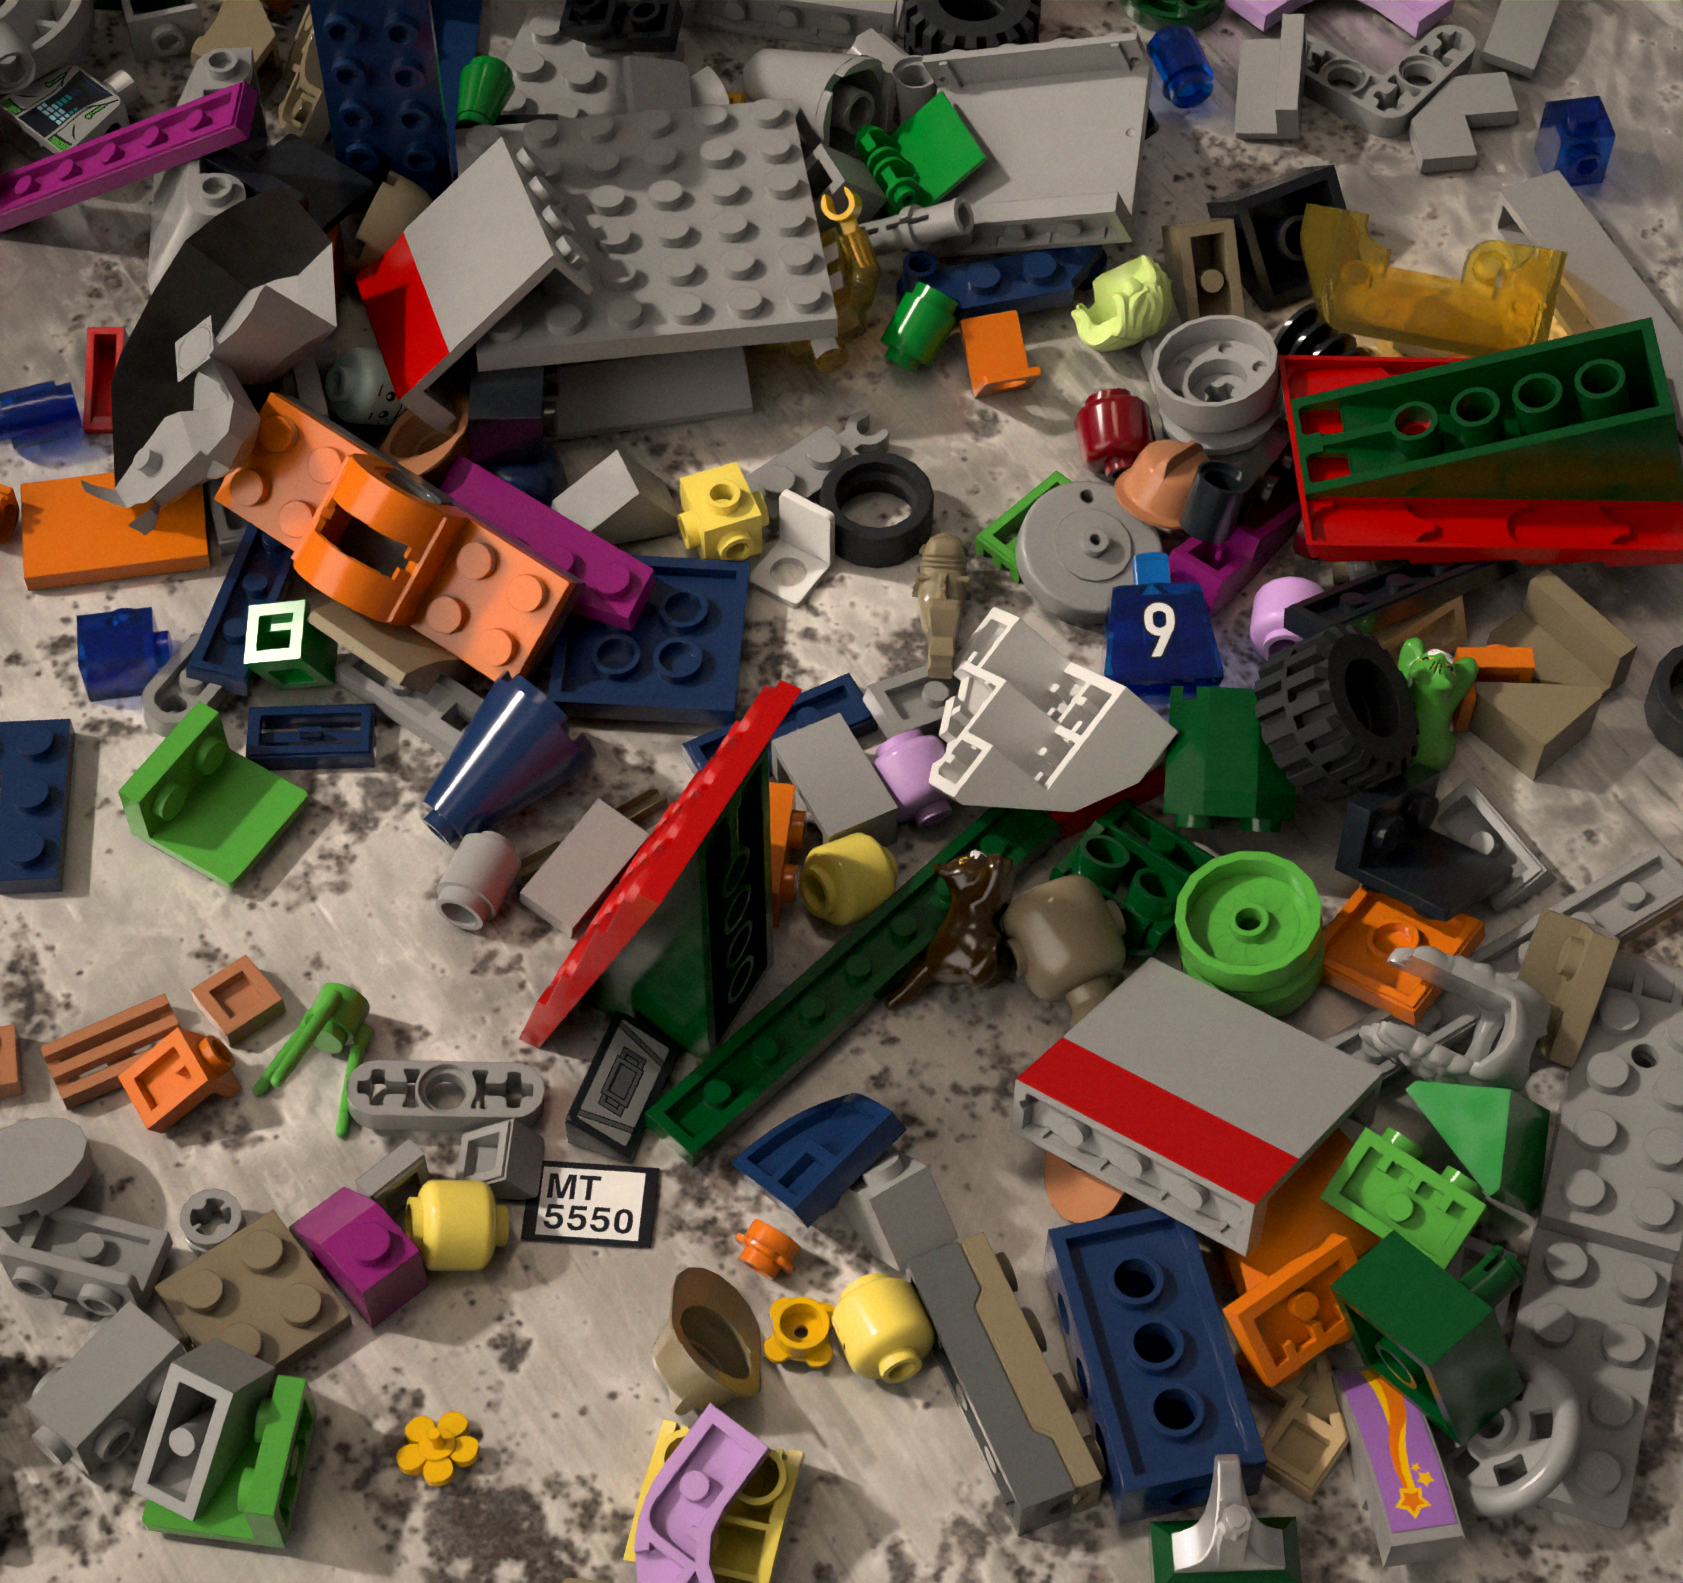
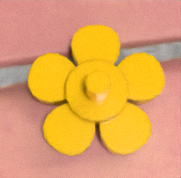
M456 1411L447 1412L440 1417L438 1428L435 1427L432 1419L427 1416H418L412 1419L405 1427V1436L410 1444L400 1448L396 1454L400 1470L407 1475H417L423 1472L425 1481L430 1486H443L450 1483L455 1476L453 1465L461 1468L469 1467L476 1462L480 1453L478 1441L474 1437L467 1436L469 1432L467 1418Z

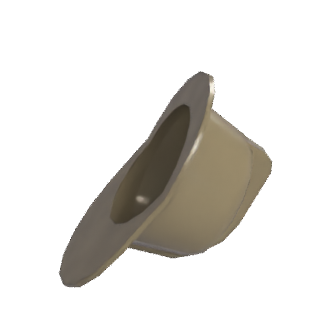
M686 1268L675 1277L671 1289L669 1319L654 1343L651 1357L655 1370L668 1387L671 1411L681 1416L695 1407L705 1410L711 1403L716 1408H719L735 1396L751 1398L758 1394L761 1388V1338L759 1325L749 1304L738 1290L720 1275L705 1268Z

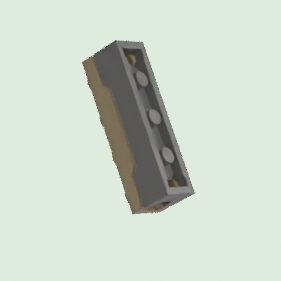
M981 1232L963 1239L961 1243L957 1241L907 1260L905 1280L915 1287L933 1326L935 1341L931 1349L1017 1536H1022L1070 1517L1071 1513L1075 1512L1077 1514L1097 1506L1102 1477L1107 1475L1102 1452L1092 1435L1089 1434L1082 1437L1072 1417V1414L1076 1413V1403L1070 1385L1061 1372L1052 1375L1042 1354L1047 1351L1043 1330L1032 1311L1023 1314L1014 1296V1292L1018 1291V1284L1013 1267L1004 1252L994 1254L985 1233Z

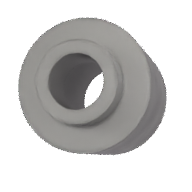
M493 831L470 833L464 836L436 888L438 899L435 907L445 920L466 930H479L485 921L494 919L522 866L512 842L503 835Z

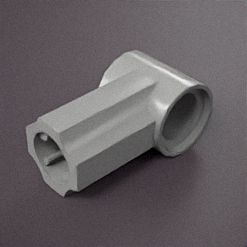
M872 28L856 36L854 44L846 52V54L867 55L879 59L884 63L882 64L884 71L892 73L896 87V104L892 120L898 126L906 122L937 94V86L922 63L923 56H909L883 33H877Z

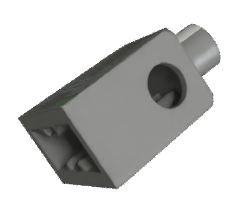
M68 65L32 83L23 91L9 94L0 99V120L7 143L34 163L129 126L126 107L140 98V92L131 76L123 70L117 71L100 83L77 65Z

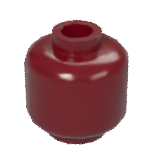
M1112 388L1092 394L1086 399L1085 406L1080 409L1074 418L1084 467L1093 473L1106 474V478L1109 481H1116L1124 471L1131 468L1140 452L1149 443L1156 441L1147 403L1137 396H1132L1127 389Z

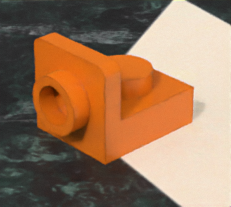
M179 1027L118 1076L147 1130L161 1134L211 1093L232 1098L242 1090L240 1083L231 1070L235 1066V1061L228 1048L213 1035L206 1037Z

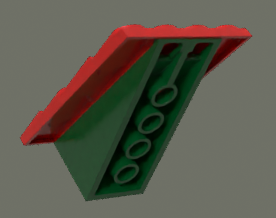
M1652 317L1474 358L1278 355L1306 544L1311 558L1320 557L1328 562L1409 559L1410 564L1516 560L1526 565L1605 562L1606 567L1683 564V465L1675 412Z
M780 680L776 688L766 684L742 721H735L715 755L711 757L704 769H699L677 802H671L653 833L647 838L628 866L619 884L611 891L585 934L581 936L569 953L551 985L545 989L538 999L519 1040L539 1049L572 1008L580 1001L613 1017L616 1011L628 1014L681 1047L682 1051L703 1061L723 1044L774 963L769 750L766 744L803 689L783 680Z

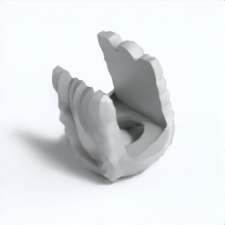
M1436 947L1395 948L1387 960L1390 965L1469 1000L1479 1007V1021L1474 1029L1471 1045L1466 1054L1462 1056L1390 1021H1381L1380 1024L1372 1023L1371 1026L1361 1025L1359 1032L1361 1039L1375 1051L1385 1057H1390L1393 1063L1399 1064L1410 1073L1422 1077L1426 1081L1512 1089L1516 1092L1523 1090L1531 1076L1529 1060L1536 1040L1548 1034L1546 1028L1552 1006L1543 992L1531 986L1527 981L1514 980L1507 974L1496 971L1489 964L1477 963L1471 958H1465L1462 955L1453 956L1445 954Z

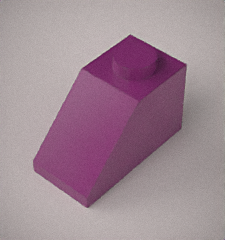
M342 1187L288 1227L290 1233L307 1254L313 1253L320 1269L324 1268L327 1277L372 1329L428 1287L420 1250L376 1201L353 1190Z

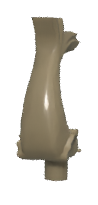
M939 533L931 537L927 544H923L919 550V553L922 554L920 573L917 574L912 597L918 598L920 624L928 641V677L951 679L954 666L955 639L961 627L965 600H971L970 598H972L969 576H966V557L969 556V551L966 546H963L959 538L953 537L949 533Z

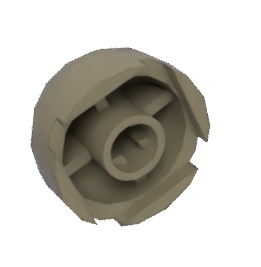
M390 170L386 183L382 182L357 232L355 239H357L359 246L354 256L348 254L342 273L355 280V277L366 266L375 262L396 243L407 226L434 201L427 191L411 180Z

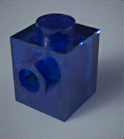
M1591 96L1545 103L1534 147V152L1543 175L1559 170L1571 187L1603 183L1616 134L1601 97Z
M152 607L137 609L120 608L112 612L76 616L78 667L90 702L142 696L146 685L173 656L169 630H158Z

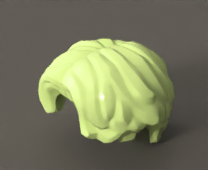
M1141 255L1095 278L1092 282L1094 304L1088 309L1083 303H1080L1071 312V317H1073L1076 323L1078 335L1086 346L1100 352L1121 350L1156 334L1167 325L1173 306L1172 280L1168 278L1167 273L1161 270L1159 264L1154 262L1153 258Z

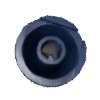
M504 670L493 683L422 800L423 806L429 812L422 821L436 837L448 846H451L456 840L461 842L467 834L492 831L587 769L597 759V753L583 733L574 741L567 735L569 729L565 722L569 717L542 691L522 676L516 674L512 678L509 670Z

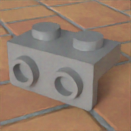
M64 1205L57 1211L40 1217L37 1209L34 1210L19 1243L4 1242L0 1250V1260L12 1285L28 1296L38 1299H50L55 1294L77 1300L81 1306L93 1313L103 1316H114L128 1301H131L143 1312L145 1311L173 1242L169 1231Z

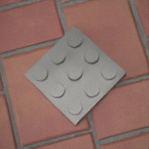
M529 9L504 61L512 70L515 90L500 115L558 114V120L583 118L593 114H627L623 57L634 55L682 62L684 59L683 41L677 40L675 52H633L598 47L562 36L559 29L562 16Z

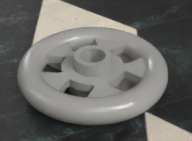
M1510 1352L1521 1382L1528 1383L1523 1400L1519 1402L1513 1399L1462 1447L1426 1418L1439 1451L1456 1508L1476 1516L1501 1517L1528 1509L1548 1496L1561 1483L1575 1460L1583 1430L1582 1409L1579 1398L1571 1382L1560 1369L1547 1360L1535 1355ZM1552 1412L1553 1428L1551 1438L1538 1439L1534 1416ZM1504 1425L1501 1433L1496 1437L1491 1438L1492 1435ZM1468 1449L1472 1457L1480 1464L1464 1479L1455 1468L1453 1461ZM1525 1463L1528 1473L1520 1479L1502 1486L1498 1473L1499 1469H1514Z

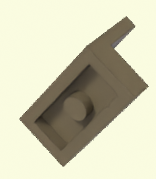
M1548 568L1530 580L1522 609L1491 631L1487 641L1488 645L1502 644L1508 647H1533L1535 670L1531 683L1602 686V699L1626 681L1638 646Z

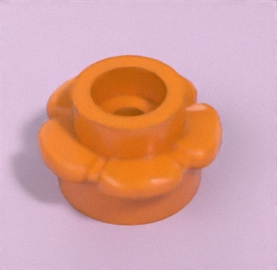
M754 1219L745 1235L741 1233L736 1234L735 1239L737 1243L744 1248L738 1259L750 1269L770 1280H774L779 1271L785 1274H791L795 1271L796 1268L792 1263L800 1252L801 1247L781 1231L761 1220Z

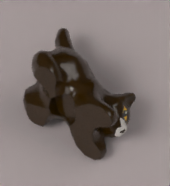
M973 850L966 855L954 858L949 863H936L933 865V871L946 882L951 902L944 919L928 946L926 958L916 966L903 984L886 999L884 1006L888 1010L896 1011L912 1003L931 981L951 985L970 984L984 989H992L1004 982L1012 970L1013 953L1009 947H1005L1003 941L1007 939L1001 930L999 921L1007 906L1011 903L1013 895V859L1003 858L1002 854L992 853L987 857L984 853Z

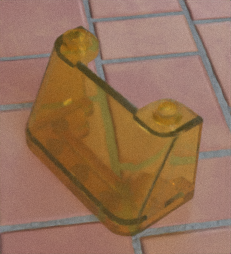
M1306 203L1300 232V244L1318 315L1328 327L1343 333L1472 357L1548 341L1568 252L1501 240H1485L1476 244L1468 253L1464 262L1461 279L1447 278L1389 267L1392 249L1378 245L1371 238L1367 229L1370 214Z

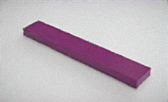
M243 81L0 175V232L249 139L258 92L246 81Z

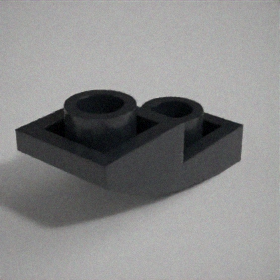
M566 0L559 29L562 36L598 47L633 52H675L684 13L679 0H640L626 2V0Z

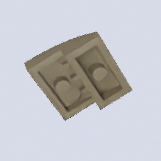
M337 601L314 609L306 620L397 684L428 695L440 674L468 684L476 671L475 668L412 627L391 625L377 621Z

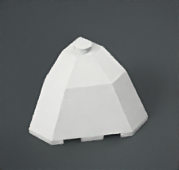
M993 607L956 655L953 675L961 681L958 697L953 696L946 700L939 731V737L947 742L946 752L940 760L932 764L928 783L939 792L962 805L1075 812L1139 783L1146 773L1155 769L1162 762L1167 753L1168 744L1178 731L1126 686L1071 662L1021 618Z

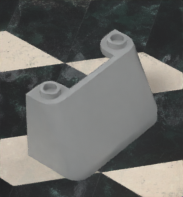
M252 47L217 48L202 55L196 62L176 107L246 81L258 92L249 139L226 148L241 157L247 156L255 161L271 149V142ZM204 156L154 174L147 278L151 295L185 240L216 215L247 199L244 184L237 177L225 173H207Z

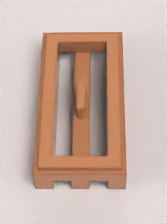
M163 993L42 1045L39 1048L67 1110H70L122 1087L123 1085L118 1076L149 1050L132 1057L131 1052L165 1038L177 1027H181L175 1013L171 1009L166 994ZM106 1063L109 1066L75 1082H69L70 1078Z

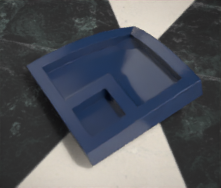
M850 1093L810 1107L787 1119L745 1149L731 1164L748 1183L809 1228L821 1215L828 1213L837 1205L841 1195L907 1129L896 1115L885 1106L862 1094Z

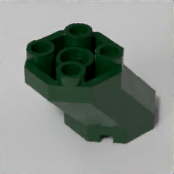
M1171 686L1169 724L1178 732L1167 746L1163 813L1176 814L1175 827L1215 829V816L1241 818V831L1280 833L1281 820L1294 821L1296 787L1287 779L1285 771L1282 768H1278L1272 759V752L1268 745L1264 743L1260 733L1262 731L1261 724L1256 718L1254 705L1258 704V700L1254 694V689L1197 686L1196 699H1183L1184 686Z

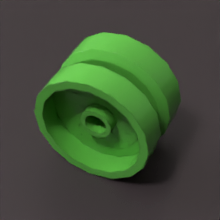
M1237 851L1213 858L1190 875L1177 896L1175 928L1180 945L1179 955L1183 973L1274 1018L1290 1014L1310 999L1324 976L1325 938L1322 930V902L1313 880L1294 862L1270 852Z

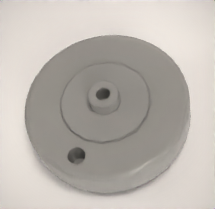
M1076 481L1057 486L1036 500L1027 512L1018 532L1015 558L1019 575L1025 587L1043 607L1064 619L1083 624H1103L1129 615L1136 610L1132 605H1141L1153 588L1137 586L1136 563H1163V545L1158 528L1133 517L1118 502L1114 494V486L1093 481Z

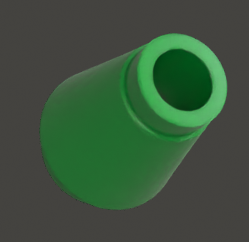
M477 56L461 70L455 129L472 128L482 124L495 125L515 90L512 70L505 62L492 56Z

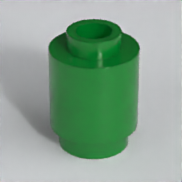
M918 282L912 293H905L880 339V342L888 347L884 357L914 374L919 365L931 369L957 321L953 314L959 304L942 292Z

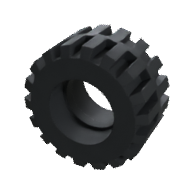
M905 0L904 50L909 56H923L946 53L954 49L969 51L996 48L1003 44L1024 45L1039 43L1041 0Z
M1342 624L1334 625L1268 657L1267 662L1262 663L1258 671L1260 679L1255 681L1254 694L1258 700V704L1254 705L1256 718L1259 720L1262 728L1260 733L1265 745L1267 744L1272 752V759L1278 768H1282L1285 771L1287 779L1296 788L1302 786L1307 796L1315 800L1322 798L1324 802L1342 800L1401 775L1402 772L1408 770L1413 764L1412 757L1417 755L1419 747L1416 735L1420 734L1419 721L1415 713L1417 708L1414 697L1409 691L1408 682L1402 670H1399L1392 655L1386 648L1383 649L1378 640L1370 633L1363 634L1359 627L1353 625L1346 627Z

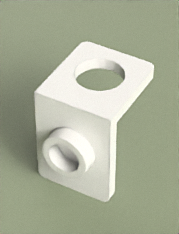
M785 489L779 496L780 539L752 571L750 586L793 609H798L835 565V515L810 500ZM794 563L804 569L806 576L797 585L782 586L772 579L771 572L780 564Z

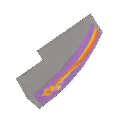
M1366 1366L1332 1370L1331 1378L1340 1413L1344 1415L1350 1438L1347 1452L1362 1509H1369L1383 1568L1455 1557L1464 1538V1533L1439 1451L1425 1415Z

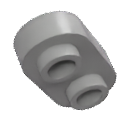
M201 633L186 640L143 690V718L148 728L157 735L167 737L198 701L216 710L230 694L229 692L222 691V686L209 683L207 687H204L203 681L186 677L187 665ZM174 710L182 711L179 713H168Z

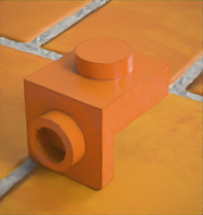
M1493 644L1485 647H1457L1454 657V663L1463 657L1475 659L1479 666L1475 680L1477 682L1531 683L1535 670L1533 647H1508L1502 644ZM1475 681L1452 717L1453 731L1467 732L1476 702Z

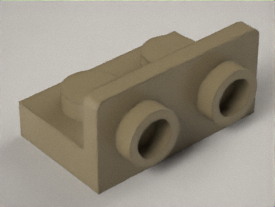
M1545 909L1540 913L1516 980L1527 981L1531 986L1543 992L1552 1006L1546 1028L1548 1034L1538 1038L1535 1046L1539 1048L1548 1060L1574 1068L1620 941L1605 928Z

